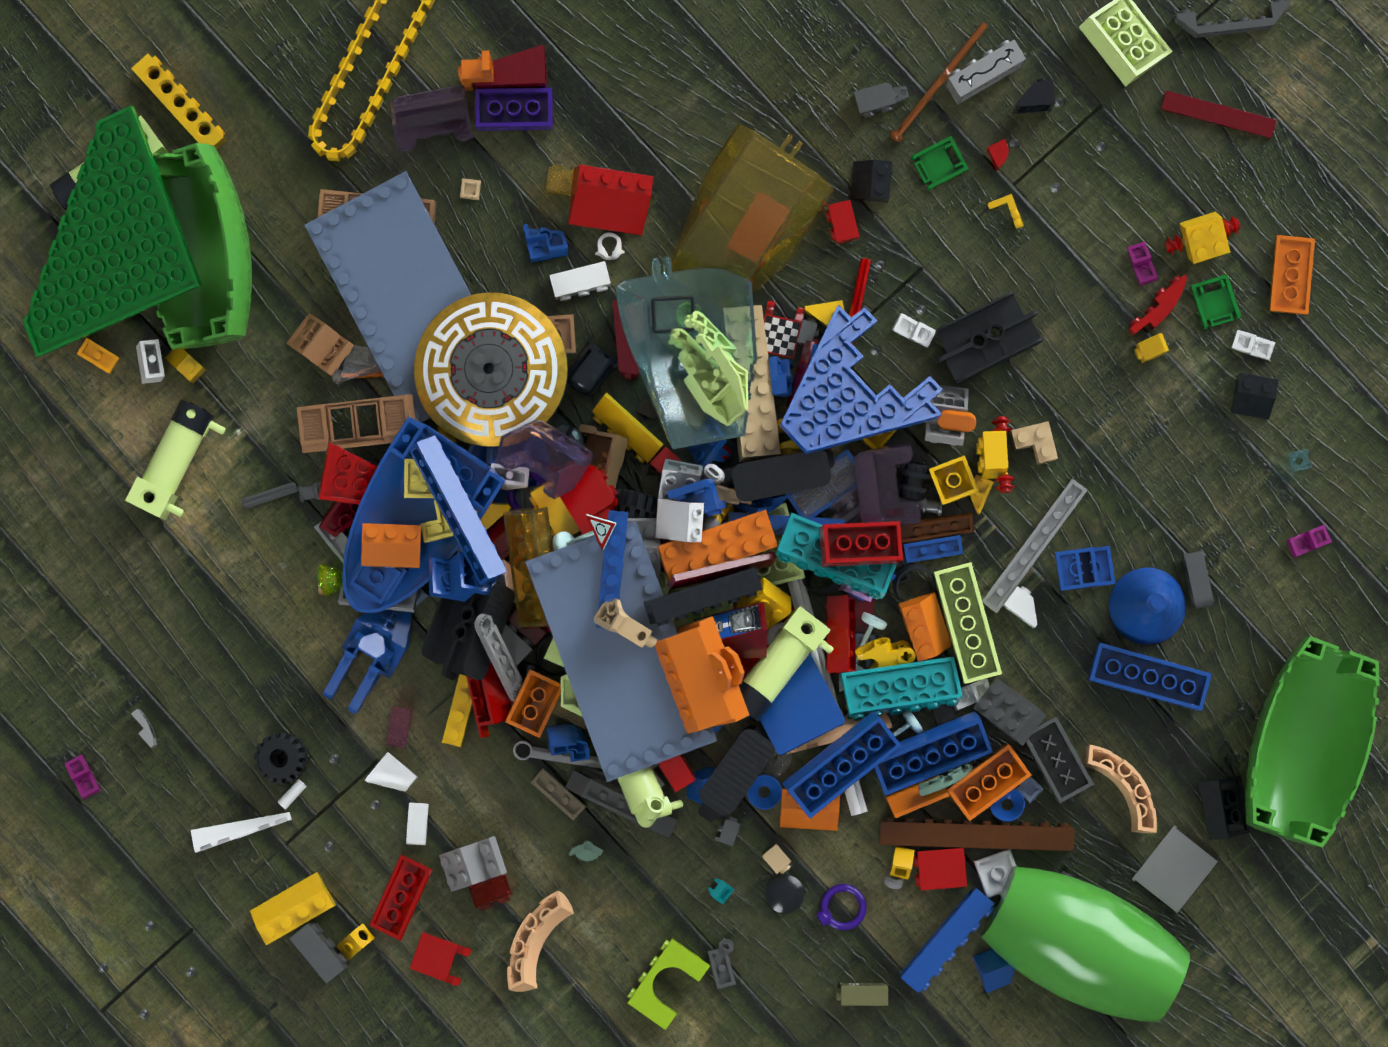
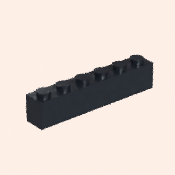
M754 567L644 601L650 624L657 623L658 626L669 623L668 619L675 618L676 621L687 618V613L693 612V615L703 613L706 607L710 606L711 609L721 607L722 602L734 603L740 601L739 597L744 595L746 598L757 595L756 591L763 589L757 569Z

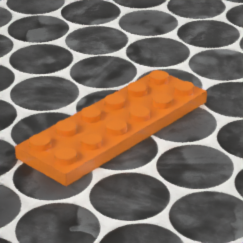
M762 510L703 530L702 542L673 540L657 546L669 582L674 574L746 558L778 547L767 510Z

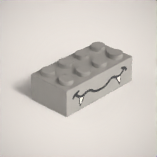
M1015 39L1011 42L1009 40L1004 41L994 52L991 49L982 55L983 58L976 61L974 59L968 62L963 70L956 69L949 74L950 77L946 87L957 105L1023 67L1026 58Z

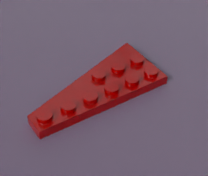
M328 441L318 498L359 505L378 466Z

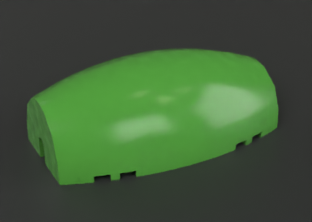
M195 143L172 150L173 153L153 156L202 286L157 305L159 310L156 313L158 318H162L165 325L162 329L171 349H188L218 345L242 339L246 335L250 313L252 262L244 213L228 170L215 146L209 144Z
M1304 636L1277 675L1256 725L1246 774V824L1284 839L1323 848L1336 830L1335 826L1339 819L1344 817L1349 801L1353 800L1369 758L1377 717H1375L1376 705H1379V698H1377L1379 661L1352 651L1338 650L1339 646L1312 636Z
M1014 866L1000 894L1001 899L991 912L980 935L982 939L1022 975L1063 999L1114 1017L1145 1022H1158L1162 1019L1175 1000L1190 963V953L1179 941L1143 911L1104 889L1068 875Z

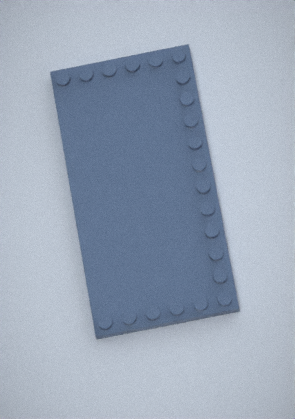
M405 171L305 224V227L393 395L413 394L415 418L423 423L431 418L420 401L415 385L414 361L419 341L427 326L436 315L455 301L470 296L471 293L408 173ZM487 363L484 366L485 373L491 374L494 371L492 363Z
M630 522L627 524L619 597L622 608L630 618L652 630L651 635L657 640L678 634L672 618L668 619V624L658 626L657 623L650 624L644 601L663 596L637 522ZM592 536L525 562L605 778L609 782L716 742L717 739L712 727L687 734L655 646L649 648L644 645L641 648L616 632L596 628L594 617L598 612L604 550H601L596 537Z

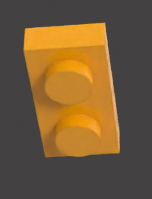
M88 338L85 339L77 352L79 356L108 374H111L120 360L119 357Z

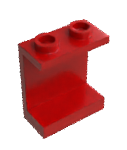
M964 848L916 851L917 855H914L913 858L914 867H918V875H915V884L919 886L920 890L967 887Z

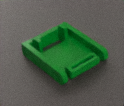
M952 136L910 157L912 161L919 158L920 161L914 163L924 184L932 182V184L926 187L928 191L969 170ZM951 147L960 162L954 166L945 151Z
M1228 274L1190 286L1203 329L1208 328V320L1211 327L1233 321L1232 313L1235 314L1236 319L1241 318ZM1216 282L1219 283L1220 289L1203 294V286Z

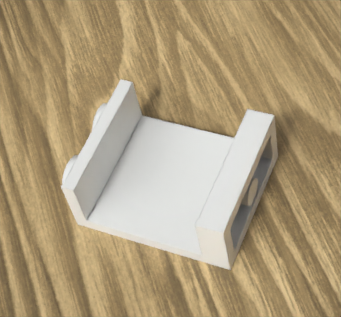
M658 499L655 538L683 542H702L704 503Z

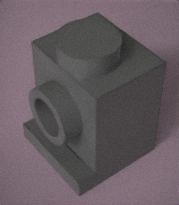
M807 318V320L802 321L797 344L804 346L806 341H812L813 338L818 339L820 329H817L818 320Z
M726 816L725 822H720L717 833H720V837L715 836L714 840L733 846L740 824L737 823L738 819Z

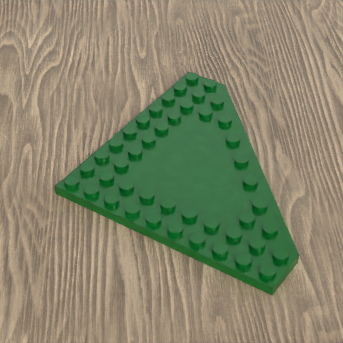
M128 106L102 118L96 124V132L93 139L90 140L86 151L87 156L84 164H81L76 178L78 179L77 183L71 191L67 202L68 207L65 215H62L58 226V234L52 242L48 253L49 258L46 265L43 266L39 277L40 282L37 290H34L30 301V309L23 320L36 357H42L202 286L134 106Z

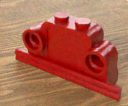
M577 459L571 460L558 468L556 463L546 468L548 478L582 535L593 531L586 518V514L608 520V511H613L618 504L616 498L618 492L613 485L609 486L607 483L608 476L603 468L599 470L593 465L587 466Z
M492 662L483 680L478 681L466 676L480 738L490 736L487 725L498 724L506 720L511 709L510 704L514 703L509 699Z

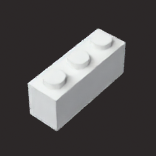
M605 261L549 275L555 299H560V302L570 300L571 296L577 294L579 297L589 295V291L597 290V292L606 291L611 286Z

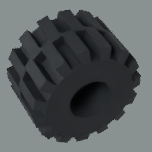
M616 489L618 495H616L618 504L613 511L628 512V518H657L658 497L632 490Z
M287 732L271 734V736L265 737L261 744H258L256 748L258 753L254 754V759H257L258 764H255L256 769H260V775L263 778H268L267 781L277 782V784L290 782L302 776L301 773L306 771V762H309L310 757L307 756L306 752L309 750L307 746L304 747L302 744L304 741L301 738L298 739L295 734ZM284 754V756L287 757V760L283 762L282 758H280V755Z

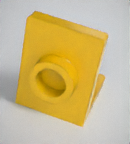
M361 924L336 947L347 960H350L375 937L364 924ZM359 931L366 934L367 940H362L359 937Z

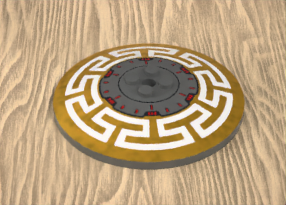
M489 292L474 294L459 299L444 308L427 326L419 341L415 355V385L424 409L430 418L446 433L473 445L484 447L505 446L522 441L533 435L554 415L562 401L567 385V354L556 327L534 305L509 294ZM487 363L494 365V371L491 374H486L484 371V366Z

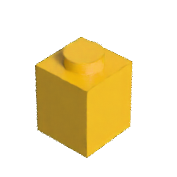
M895 847L890 876L909 880L915 850L906 847Z

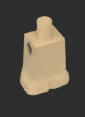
M617 598L603 603L594 617V622L597 625L620 634L641 648L644 645L652 648L657 642V639L651 635L652 630L630 618L624 612L621 601Z

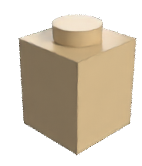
M777 844L773 845L762 855L763 859L776 874L779 872L783 874L791 867L789 863L792 861Z

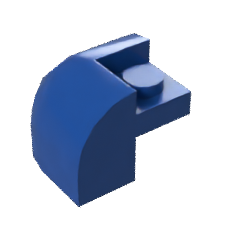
M560 724L546 727L551 756L569 753L571 762L590 759L588 740L581 728L575 724Z

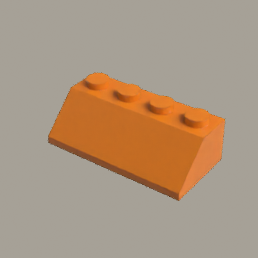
M1005 743L975 765L968 775L946 787L957 807L971 821L1032 775L1010 744Z

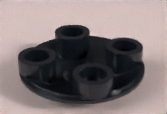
M791 875L776 876L769 882L766 888V900L769 906L779 913H791L797 910L803 902V886L797 878Z

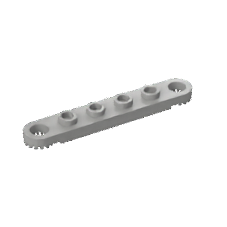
M480 614L475 620V630L509 699L514 702L517 696L516 691L520 690L523 684L522 678L497 626L492 621L493 618L487 614Z

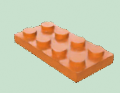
M1276 235L1270 312L1308 315L1315 239Z

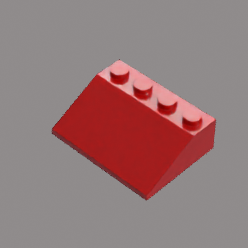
M586 165L576 166L573 174L568 224L641 236L652 195L653 176Z

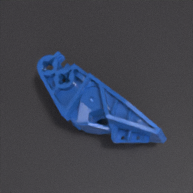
M385 609L376 613H364L357 618L341 647L344 655L331 677L323 696L333 700L339 691V686L349 674L354 662L359 659L358 650L362 651L375 660L369 666L367 674L348 707V710L356 715L381 674L391 678L410 646L412 613Z

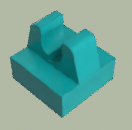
M716 878L714 881L718 885L715 889L709 887L708 891L710 896L724 904L735 889L723 880Z

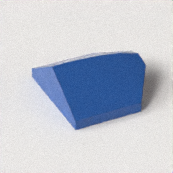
M708 766L694 771L695 781L686 786L687 798L701 805L703 804L699 795L700 790L714 772V768Z
M993 949L972 956L986 993L1011 984L1015 968Z

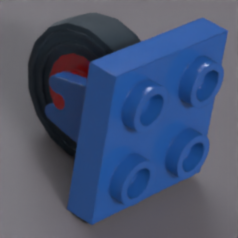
M708 419L701 427L699 433L690 442L688 447L696 464L702 465L703 469L708 464H715L718 467L729 465L732 462L733 454L738 449L735 441L730 436L722 434L716 422Z

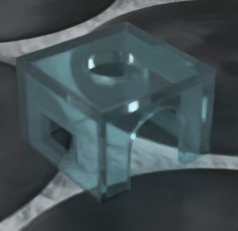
M1308 449L1287 454L1292 473L1313 467L1308 459ZM1296 458L1302 459L1301 465L1296 464Z

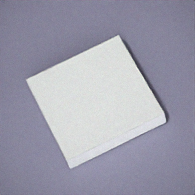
M1011 849L973 861L987 898L1002 892L1013 867L1016 866Z

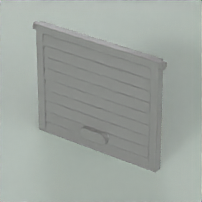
M1174 825L1132 880L1139 882L1178 913L1218 861L1177 830V826Z

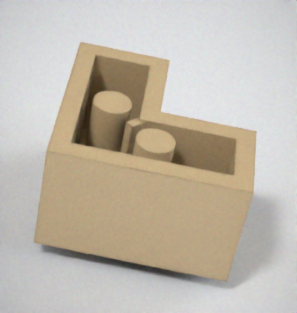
M1049 421L1009 432L1013 450L1033 447L1037 465L1058 459Z

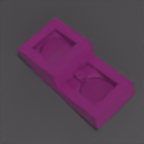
M1145 241L1127 247L1139 286L1157 281L1158 276Z
M1325 525L1286 540L1293 558L1332 542Z
M82 754L64 763L83 800L101 791Z

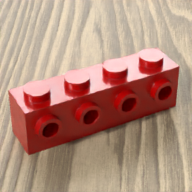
M850 595L827 596V602L825 603L827 621L825 626L830 631L827 634L826 642L834 648L830 654L827 653L825 661L827 673L841 675V673L856 671V598Z

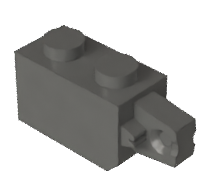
M886 82L854 91L853 98L859 117L869 118L874 116L875 112L882 111V113L892 111L897 103L908 99L909 94L906 86L892 88V85Z

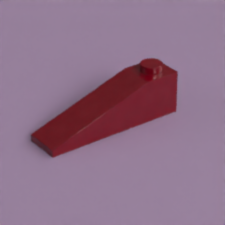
M333 501L319 527L336 537L352 525L359 505Z

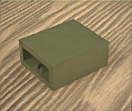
M840 983V988H836V999L840 1001L841 1006H888V985L886 983Z

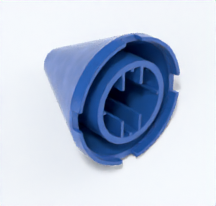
M1139 568L1125 574L1117 581L1110 593L1108 609L1114 627L1122 636L1138 644L1150 645L1163 642L1177 632L1186 614V599L1181 586L1170 574L1156 568Z

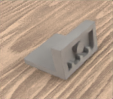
M665 459L658 499H669L667 491L700 481L703 466Z

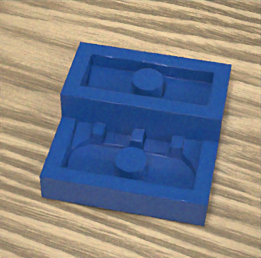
M782 494L752 500L751 505L740 502L739 505H732L734 508L750 514L762 510H767V513L779 507L786 500L787 496Z

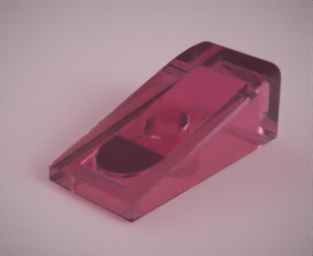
M392 707L387 745L406 748L412 710Z

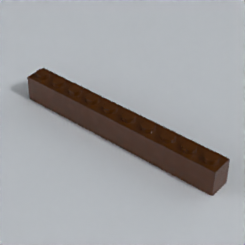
M884 818V821H880L879 845L1074 851V827H1070V823H1058V827H1050V823L1039 822V826H1031V822H1019V826L1007 821H1000V825H992V821H981V824H973V820H961V824H954V820L942 819V823H934V819H923V823L915 822L914 818H903V822H896V818Z

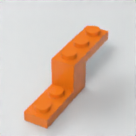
M482 51V57H478V59L461 60V65H458V77H460L461 85H464L466 91H474V83L494 82L493 60L490 51Z

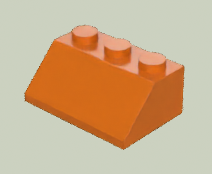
M363 523L361 566L420 568L421 525Z
M935 591L898 604L918 662L936 657L952 646Z
M529 669L505 722L540 738L561 694V684Z
M938 774L885 796L893 818H898L949 797L946 788L928 795H920L918 785L940 775Z
M782 789L780 827L838 831L840 795L812 818H809L787 789Z

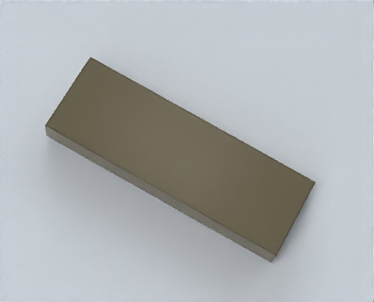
M544 768L530 782L573 821L586 807Z

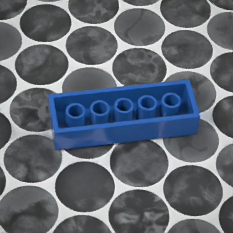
M1097 643L1087 681L1188 709L1202 711L1212 673L1103 643Z
M872 711L782 784L805 814L812 818L901 747V744L883 720Z
M974 711L900 741L901 747L874 767V771L885 796L990 754L993 751L981 718Z
M972 887L900 972L899 977L918 993L921 990L924 992L931 984L929 980L933 975L937 977L941 973L944 962L946 960L950 962L956 955L955 949L958 946L962 947L968 941L967 935L979 928L981 925L979 921L982 917L985 916L987 918L994 910L992 907L994 903L977 888Z

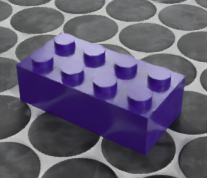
M552 88L475 89L477 131L553 130Z

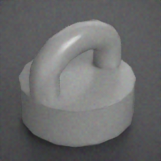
M889 870L885 875L884 883L891 889H900L904 879L890 876Z

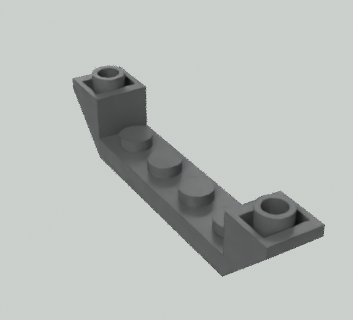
M1273 0L1268 6L1269 18L1267 16H1258L1256 20L1240 18L1237 19V22L1222 20L1218 24L1211 25L1210 22H1204L1197 26L1195 11L1190 12V10L1186 9L1178 11L1174 17V22L1195 38L1268 30L1273 27L1288 8L1290 0Z
M573 770L565 788L639 824L635 814L631 813L623 794ZM668 815L660 817L648 829L670 838L678 820Z

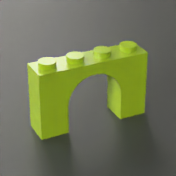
M673 938L670 941L666 940L660 948L663 951L659 957L655 955L649 964L652 967L648 973L644 971L638 980L640 982L638 988L635 989L633 987L627 996L629 998V1005L665 1030L677 1012L656 997L653 990L655 976L665 968L675 967L683 970L699 982L710 967V964Z

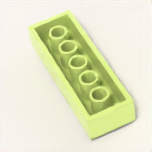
M969 562L933 572L962 683L967 684L1002 674L972 563Z

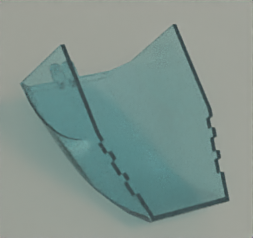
M669 256L663 258L664 274H661L659 259L653 258L652 276L625 280L615 286L619 315L628 346L671 448L677 449L745 436L749 413L747 410L731 426L724 425L702 410L683 381L689 374L678 358L682 349L677 348L675 345H669L668 341L670 340L671 332L654 333L652 330L651 300L655 297L692 295L694 297L695 311L704 314L736 347L737 350L732 354V357L737 364L748 371V400H751L750 386L751 382L754 381L753 367L757 362L752 281L722 268H694L672 272ZM691 300L655 301L656 329L686 327L684 321L687 315H691ZM697 330L686 331L694 340H696L695 337L699 333Z

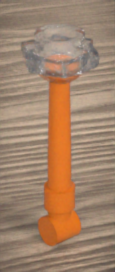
M338 368L332 374L333 383H337V387L341 385L344 379L385 378L381 370L343 374Z

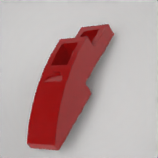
M1186 275L1181 278L1176 276L1169 282L1171 284L1170 287L1166 290L1163 287L1154 294L1156 298L1153 302L1157 307L1152 305L1145 311L1146 316L1142 319L1137 317L1130 323L1132 327L1128 331L1132 336L1146 325L1153 330L1167 317L1183 292L1187 280Z

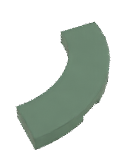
M970 761L948 770V775L946 776L941 775L918 785L920 795L924 796L939 791L961 780L971 772L973 762Z

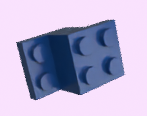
M713 479L701 480L667 491L669 499H675V501L704 503L703 519H705L704 515L706 517L722 513V509L727 508L725 500L720 501Z
M1110 546L1055 552L1060 591L1116 584Z
M461 551L450 560L434 557L429 559L430 596L465 602L475 593L489 595L493 585L496 584V580L480 586Z

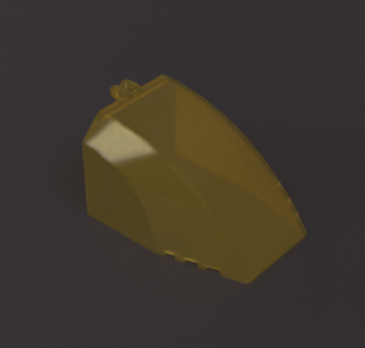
M737 124L707 171L693 200L667 273L721 310L739 307L755 291L760 289L763 284L776 275L779 270L784 268L831 203L834 188L819 174L794 158L803 143L801 141L796 143L790 155L784 151L792 141L793 136L790 134L779 148L756 131Z

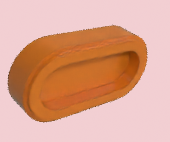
M944 410L938 418V425L946 430L970 432L976 427V417L969 412Z

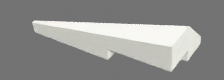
M290 812L191 830L194 851L197 853L292 820Z

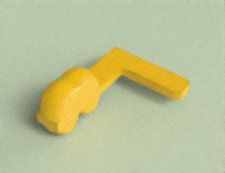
M1012 194L988 203L989 209L1007 203L1016 229L1023 227V222Z

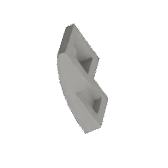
M136 709L131 715L144 728L138 734L151 748H155L157 742L153 728L145 714L140 709Z

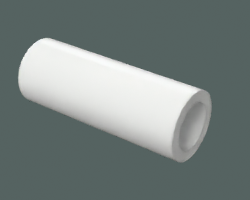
M298 779L277 802L284 809H287L307 786Z

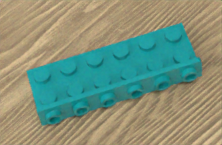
M791 513L775 553L778 560L784 563H793L802 570L808 569L813 571L819 577H828L836 584L848 585L854 591L868 593V596L871 598L882 599L885 596L897 563L822 567L819 528L822 525Z
M954 657L846 672L840 675L848 710L847 719L853 718L854 721L862 720L872 711L881 717L885 713L897 715L905 710L916 712L921 710V708L935 709L939 705L945 704L947 706H955L963 697Z

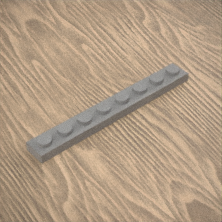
M1071 479L983 598L982 602L985 606L995 613L1000 610L1087 492L1086 488Z

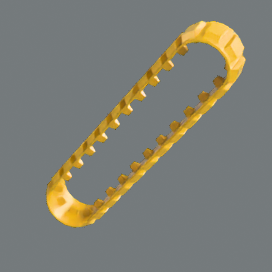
M373 0V7L369 6L364 15V24L360 23L355 33L357 36L356 40H352L347 48V57H343L338 66L340 70L338 75L334 74L330 82V91H325L321 99L322 106L321 108L317 107L312 117L314 120L313 125H309L308 137L314 141L311 146L320 157L326 155L328 161H340L344 157L349 159L357 152L355 148L358 143H363L367 135L365 132L366 127H371L375 119L374 112L375 110L379 111L384 101L382 98L383 94H388L392 86V76H397L401 68L399 63L401 59L405 60L409 52V43H414L418 35L417 27H422L427 17L425 12L427 9H431L435 0H420L421 4L417 12H413L411 16L413 20L409 28L404 29L402 33L405 36L400 46L396 45L394 49L396 53L391 63L388 62L385 67L387 71L383 79H379L377 82L379 87L375 95L370 96L368 100L370 104L366 112L360 116L362 120L357 130H353L351 133L353 136L349 144L345 143L341 150H337V148L326 150L325 147L327 145L323 141L318 143L317 137L322 135V130H319L322 122L327 121L328 117L326 115L331 105H335L337 101L335 97L339 89H343L345 85L343 81L348 71L352 72L354 68L352 64L357 54H361V46L365 38H369L371 26L374 21H378L380 17L378 13L382 5H386L388 1Z

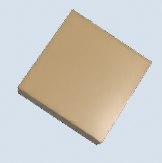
M462 178L460 198L479 200L481 180Z

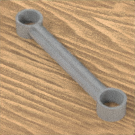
M520 741L513 748L514 756L519 760L536 758L602 769L597 756L590 755L588 760L571 762L569 753L551 756L549 749L534 747L527 741ZM518 745H528L530 754L524 758L519 757L516 753Z

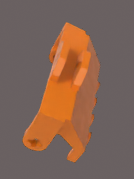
M713 616L681 625L676 628L678 634L657 640L655 649L687 734L709 727L737 722L749 716L739 688V684L742 683L744 677V669L738 654L731 648L724 647Z

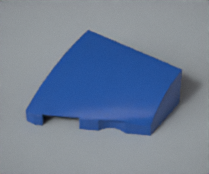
M527 224L523 225L531 263L568 255L564 231H551L540 227L539 230L529 228Z
M777 356L769 357L772 395L780 397L792 396L793 377L790 368H793V362L789 359L781 360Z

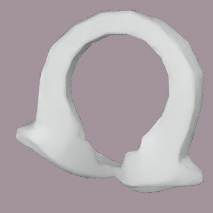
M608 232L598 239V251L595 255L600 256L602 259L615 260L625 253L622 250L621 238L618 235ZM609 236L617 240L612 256H608V253L602 246L603 239Z

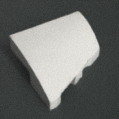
M387 752L365 781L406 792L418 776Z

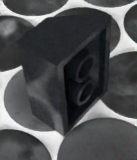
M1241 775L1199 782L1209 840L1251 833L1250 826L1246 824L1245 797Z

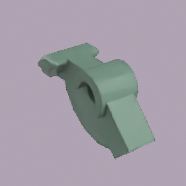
M586 840L580 845L572 846L568 855L576 854L581 860L593 861L598 856H601L603 849Z

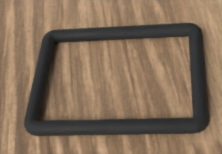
M686 295L652 298L653 332L667 333L677 329H656L655 301L690 299L692 314L695 311L694 297ZM687 327L680 328V329H683V330H685V331H693V330H695L694 328H689V327H688V328H687Z

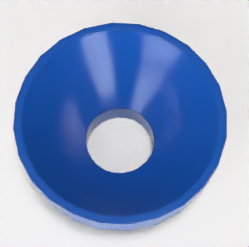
M759 775L748 790L747 796L754 807L768 810L775 807L781 800L782 788L776 778L770 775ZM762 786H767L770 789V795L766 798L760 797L758 793Z
M1014 788L992 804L990 809L992 814L999 820L1014 821L1023 813L1025 800L1022 793ZM1009 799L1012 801L1013 807L1011 810L1006 811L1001 807L1003 800Z

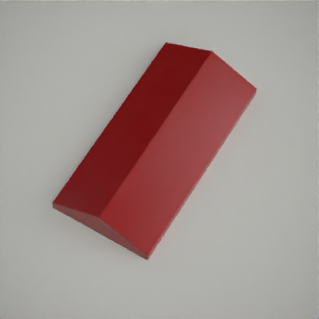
M400 855L369 926L401 941L432 869L404 855Z

